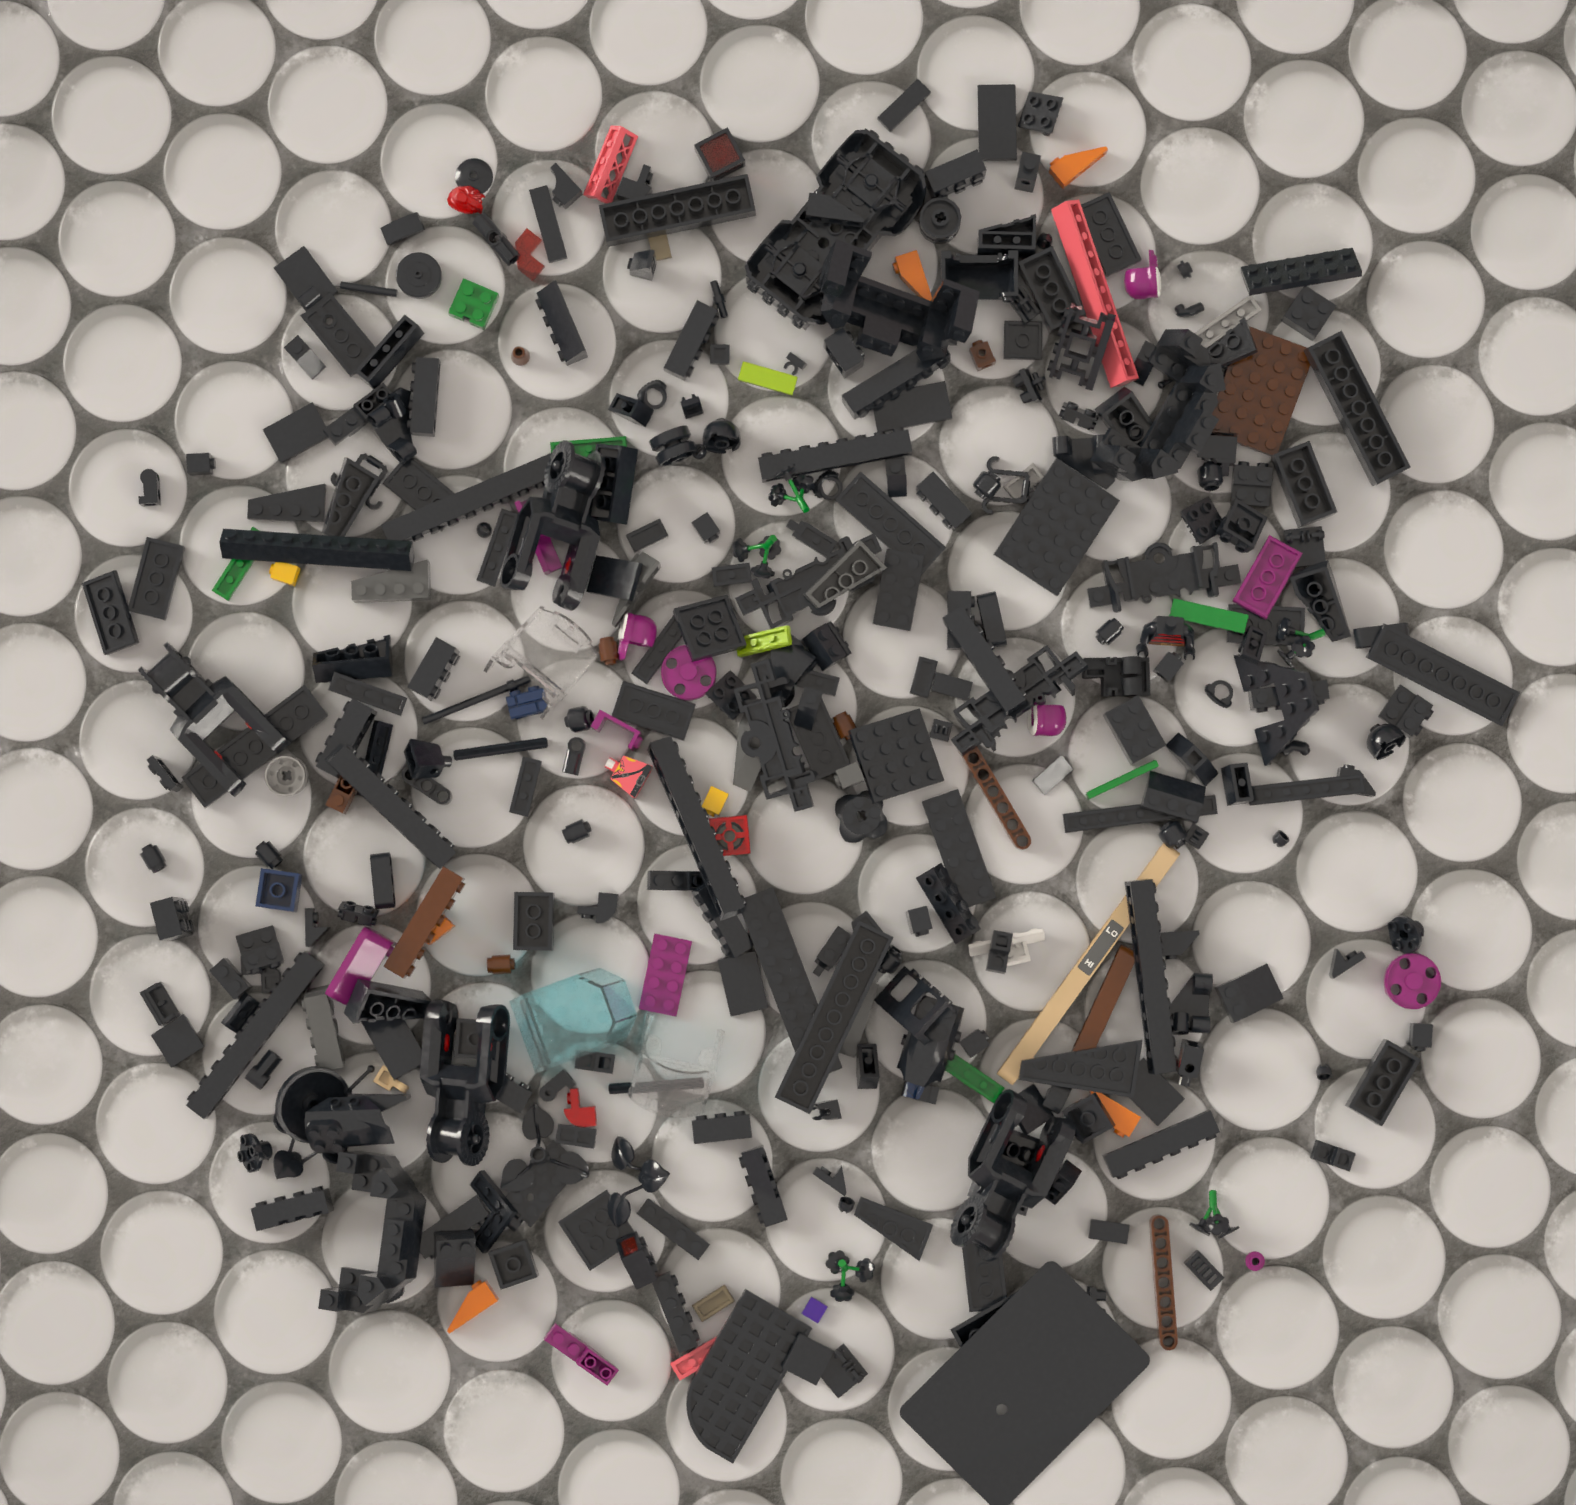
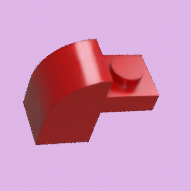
M571 1088L570 1093H567L568 1105L571 1104V1108L564 1109L568 1121L579 1127L597 1126L596 1106L580 1107L579 1088Z

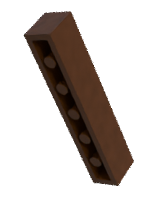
M444 866L442 867L383 967L403 979L412 975L416 968L413 966L417 959L421 960L426 951L423 948L426 943L430 944L433 940L435 928L437 926L440 927L446 917L443 915L447 909L450 910L456 901L453 898L456 893L460 894L463 890L465 878Z

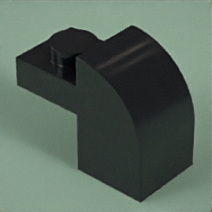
M643 165L638 181L623 177L617 192V199L626 200L651 194L652 187L647 185L651 184L653 178L651 166Z
M599 892L597 908L578 906L577 914H582L581 918L593 919V915H595L596 923H605L613 918L617 911L619 894Z

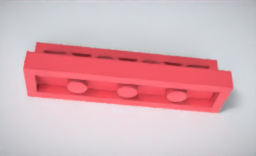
M610 126L584 191V196L597 199L604 204L613 201L637 141V135L622 126ZM625 135L631 138L627 146H624L623 143ZM621 152L623 159L621 163L617 164L616 156ZM614 170L616 174L615 179L610 181V171ZM605 187L608 188L609 192L607 199L601 196Z

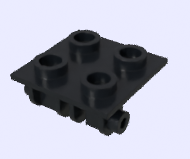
M1029 91L1018 127L1041 131L1043 135L1050 136L1053 133L1064 98Z
M1209 496L1180 511L1181 518L1188 524L1186 527H1190L1191 530L1189 532H1193L1192 535L1196 540L1195 542H1198L1199 545L1217 535L1216 531L1222 518Z
M1322 526L1284 530L1285 544L1303 553L1296 567L1310 566L1326 561L1323 541L1325 533L1322 531Z
M730 670L705 694L729 719L734 720L740 714L734 689L745 684ZM750 689L739 691L742 701L757 698Z
M843 1343L832 1354L821 1378L836 1397L840 1398L855 1384L860 1383L868 1373Z

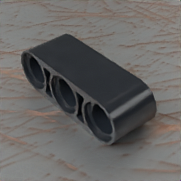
M996 592L976 595L985 640L989 639L994 648L1007 645Z
M1408 623L1388 625L1410 636ZM1382 625L1353 629L1355 648L1371 647Z
M408 766L403 769V780L438 804L448 805L452 801L451 791L434 779L420 778L408 780L406 777L409 771ZM425 781H431L432 787L428 791H424L422 788ZM440 792H447L448 798L446 801L438 799Z
M390 852L370 854L375 909L395 908Z

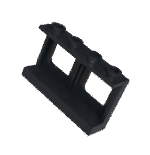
M904 966L874 1001L925 1046L929 1039L924 1035V1032L947 1007L953 1013L956 1010L950 1006L953 1003L945 995L940 997L942 993L936 987L930 988L932 984L924 977L919 979L921 975L915 969L910 971ZM906 975H910L917 981V984L899 1002L891 995V991ZM926 993H931L938 999V1002L923 1019L919 1020L911 1013V1010Z

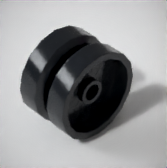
M943 197L933 198L925 203L921 209L919 219L920 232L924 238L936 244L947 243L955 238L961 223V213L956 203Z
M687 425L667 430L649 441L652 451L659 452L655 457L659 467L675 464L697 453L698 449L695 442L687 441L691 436Z

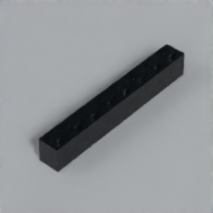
M896 428L891 433L885 434V431L875 432L874 436L858 435L855 436L854 440L849 441L847 438L836 440V443L833 444L821 442L817 444L818 446L811 448L810 445H805L795 451L784 449L779 454L774 455L772 452L761 454L762 457H758L762 483L785 479L783 475L774 476V474L792 464L796 466L792 468L790 473L792 477H796L800 473L806 475L912 455L908 429L904 430V428Z

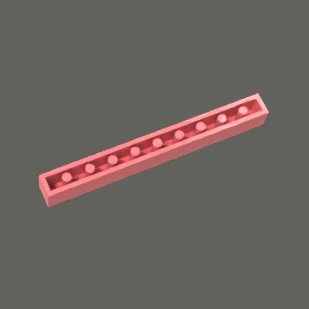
M1079 199L1065 201L1051 209L1087 318L1098 321L1101 312L1105 315H1108V313L1116 315L1102 364L1110 388L1124 386L1139 379L1080 201ZM1105 322L1101 323L1100 329L1090 326L1092 334L1097 336L1096 344L1100 342Z

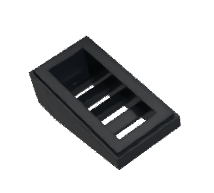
M1196 1250L1184 1262L1190 1271L1210 1291L1224 1279L1222 1274L1199 1250ZM1200 1258L1201 1261L1193 1268L1192 1264ZM1205 1263L1207 1266L1198 1273L1197 1270ZM1211 1269L1212 1272L1204 1279L1202 1276ZM1216 1274L1218 1277L1209 1284L1207 1281Z

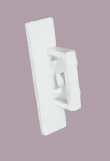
M1034 928L1024 933H1012L1007 966L1031 961L1027 944L1044 941L1045 933L1043 928ZM991 940L975 941L969 944V955L976 956L989 953Z

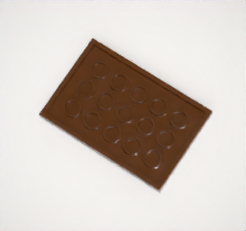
M1249 326L1258 352L1228 365L1224 376L1226 390L1218 392V404L1212 413L1213 416L1219 419L1212 432L1238 433L1237 444L1273 456L1278 453L1310 368V363L1303 351L1307 347Z

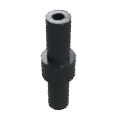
M711 281L714 303L718 306L721 319L727 318L728 313L724 303L726 302L724 294H721L718 281Z

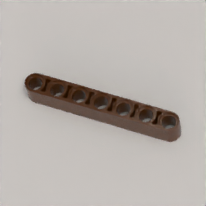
M975 747L964 756L961 755L1014 847L1018 850L1027 849L1031 844V837L978 747ZM971 753L978 756V762L975 764L970 763L968 760V755ZM980 770L987 771L988 778L986 780L979 779L978 772ZM991 786L996 787L998 790V794L995 797L990 796L987 792ZM999 803L1007 805L1008 810L1006 813L998 811L997 806ZM1013 819L1017 822L1015 830L1008 828V820ZM1019 836H1024L1027 839L1026 846L1018 845L1017 838Z
M1122 944L1119 946L1072 1051L1095 1048L1135 963L1133 949Z
M1156 1214L1150 1218L1149 1228L1158 1341L1163 1349L1170 1351L1176 1348L1178 1337L1169 1223L1166 1217ZM1158 1218H1161L1164 1222L1163 1227L1160 1229L1154 1227V1222ZM1158 1238H1164V1247H1156L1155 1243ZM1164 1257L1167 1260V1264L1160 1268L1157 1266V1261L1159 1258ZM1162 1277L1168 1278V1284L1165 1287L1159 1286V1280ZM1169 1297V1305L1161 1306V1298ZM1165 1316L1171 1317V1323L1168 1326L1162 1325V1319ZM1166 1336H1172L1173 1342L1169 1346L1163 1344V1339Z

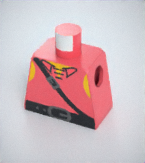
M623 756L620 762L610 757L605 768L614 772L610 779L636 799L653 766Z

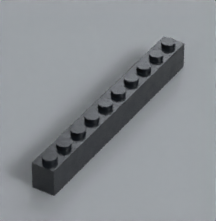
M552 453L382 524L381 526L387 540H413V542L424 538V534L429 532L435 534L441 531L443 526H454L462 518H473L477 515L476 512L481 510L484 512L494 508L495 504L500 502L501 504H506L512 501V497L516 495L522 497L529 494V490L535 487L537 490L545 487V468Z
M223 529L219 541L223 559L411 571L415 558L413 541Z
M671 736L650 742L647 751L720 920L741 914L746 906L745 898L743 895H740L737 889L738 882L730 873V864L723 857L722 845L717 843L715 829L713 826H710L708 813L700 804V795L694 790V782L691 775L687 774L685 760L680 758L677 742L673 741Z
M1153 879L1126 881L1125 890L1148 1072L1154 1075L1176 1072L1178 1058L1174 1052L1176 1041L1175 1037L1172 1036L1171 1029L1173 1028V1019L1169 1013L1171 1002L1169 997H1167L1168 980L1165 978L1164 973L1166 963L1162 957L1164 945L1162 940H1160L1161 924L1157 918L1159 906L1157 901H1155L1156 885Z
M308 951L299 952L293 960L296 962L293 967H288L282 974L283 980L271 988L270 992L272 994L268 999L264 998L258 1006L260 1009L256 1015L253 1013L248 1018L246 1028L244 1030L240 1029L235 1035L236 1041L233 1045L229 1044L222 1052L224 1054L223 1058L220 1061L216 1060L210 1069L213 1071L209 1076L205 1075L199 1082V1089L196 1092L192 1091L188 1096L187 1100L189 1102L186 1106L201 1118L208 1119L325 967L324 963Z

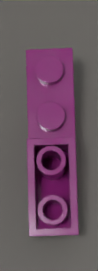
M556 1323L544 1337L546 1342L575 1361L578 1366L607 1386L619 1371L617 1367L597 1351Z

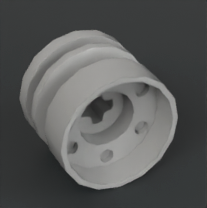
M286 755L277 757L268 764L265 769L264 778L266 785L273 793L280 796H290L299 793L305 788L308 783L309 772L301 759ZM291 771L292 773L290 776L292 777V779L285 780L284 778L286 777V775L284 774V772Z

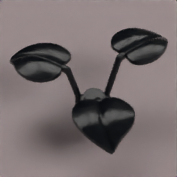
M536 1104L527 1111L522 1123L524 1136L529 1140L537 1138L536 1147L530 1152L531 1160L528 1166L521 1159H513L505 1165L500 1187L506 1191H523L533 1184L535 1174L529 1169L534 1162L543 1163L548 1160L557 1164L558 1166L555 1170L556 1177L560 1182L568 1185L578 1183L590 1175L587 1163L579 1154L570 1151L564 1152L560 1157V1161L548 1157L546 1150L540 1147L541 1137L546 1138L553 1132L554 1121L546 1111Z
M274 1113L273 1122L275 1127L280 1132L286 1134L280 1127L276 1113ZM292 1138L288 1152L280 1150L274 1156L273 1166L276 1179L300 1176L304 1170L303 1164L318 1153L313 1152L302 1160L298 1152H292L295 1139ZM322 1153V1156L326 1161L337 1164L339 1153Z
M617 1136L611 1152L612 1162L619 1170H624L628 1166L631 1169L641 1171L638 1179L642 1185L624 1192L622 1195L615 1192L610 1196L607 1205L608 1215L612 1223L618 1228L628 1221L631 1214L630 1203L625 1197L642 1188L648 1193H653L664 1184L670 1175L658 1162L652 1159L646 1160L642 1168L632 1165L630 1162L635 1157L633 1147L621 1136Z

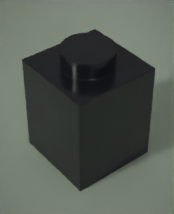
M210 453L186 454L187 473L190 476L213 475V469H216V460L212 458Z
M708 512L691 522L704 544L707 542L711 544L719 538L720 530Z
M1168 652L1153 672L1168 683L1184 664L1181 661L1182 657L1175 652Z
M1410 1023L1409 1046H1414V1050L1426 1051V1047L1431 1048L1433 1024Z
M976 1029L959 1041L968 1056L972 1058L990 1045L988 1043L990 1038L984 1030L980 1032L979 1029Z

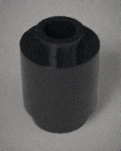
M1116 618L1109 619L1095 631L1097 634L1095 638L1101 645H1110L1122 634L1121 631L1124 627Z
M580 819L565 826L562 833L568 844L571 842L574 844L589 837V832L592 829L588 821L584 822L583 819Z
M263 841L255 848L257 850L255 855L267 868L270 867L273 870L283 861L282 854L270 841L267 843Z
M149 844L141 849L143 852L140 856L153 874L167 866L165 864L166 860L157 845Z

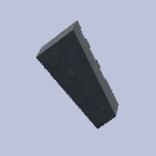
M344 457L321 533L327 536L345 537L380 477L348 457Z
M358 979L344 1014L353 1024L360 1023V1021H367L368 1023L376 1022V1020L393 1021V1019L399 1018L402 1020L424 1019L426 1008L432 1000L420 990Z
M323 1186L311 1188V1193L305 1194L303 1190L293 1193V1197L288 1199L284 1195L274 1198L275 1202L267 1204L266 1200L255 1203L256 1207L251 1208L256 1231L334 1211L329 1188L324 1189Z

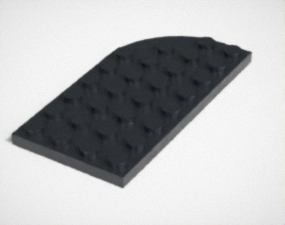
M746 1288L692 1378L686 1397L688 1420L697 1439L708 1450L731 1463H734L787 1373L781 1367L798 1334L801 1333L808 1337L813 1329L811 1326Z

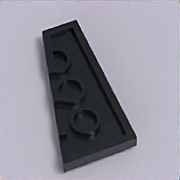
M326 484L249 499L247 519L324 522Z
M860 1197L854 1215L920 1261L933 1224Z

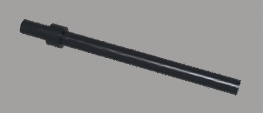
M529 675L517 680H509L506 682L507 684L422 717V721L425 725L505 692L518 690V687L531 682Z

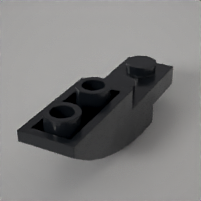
M384 383L380 384L356 402L350 410L324 428L323 432L336 446L369 422L368 414L384 404V398L392 392Z
M648 871L647 890L693 891L704 883L700 871Z

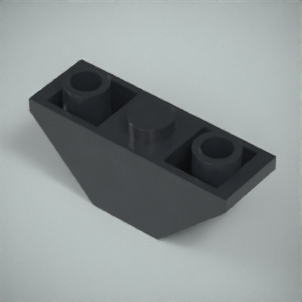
M1179 732L1166 744L1165 747L1203 786L1206 787L1219 774L1209 759Z

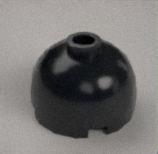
M724 418L712 421L704 429L703 447L706 446V450L719 454H724L729 449H732V452L736 451L741 444L740 432L737 426Z
M1376 724L1370 729L1371 733L1368 735L1366 743L1371 755L1375 759L1381 760L1394 753L1392 749L1396 745L1400 748L1405 742L1406 736L1396 725Z

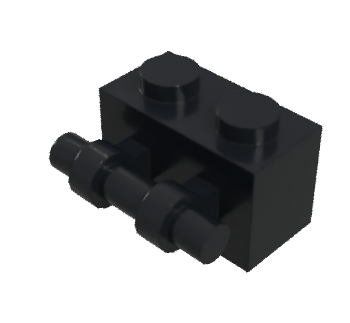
M831 621L814 629L802 639L808 650L819 658L817 664L822 671L851 654L848 648L849 644L847 641L844 642L839 634L838 627H835Z

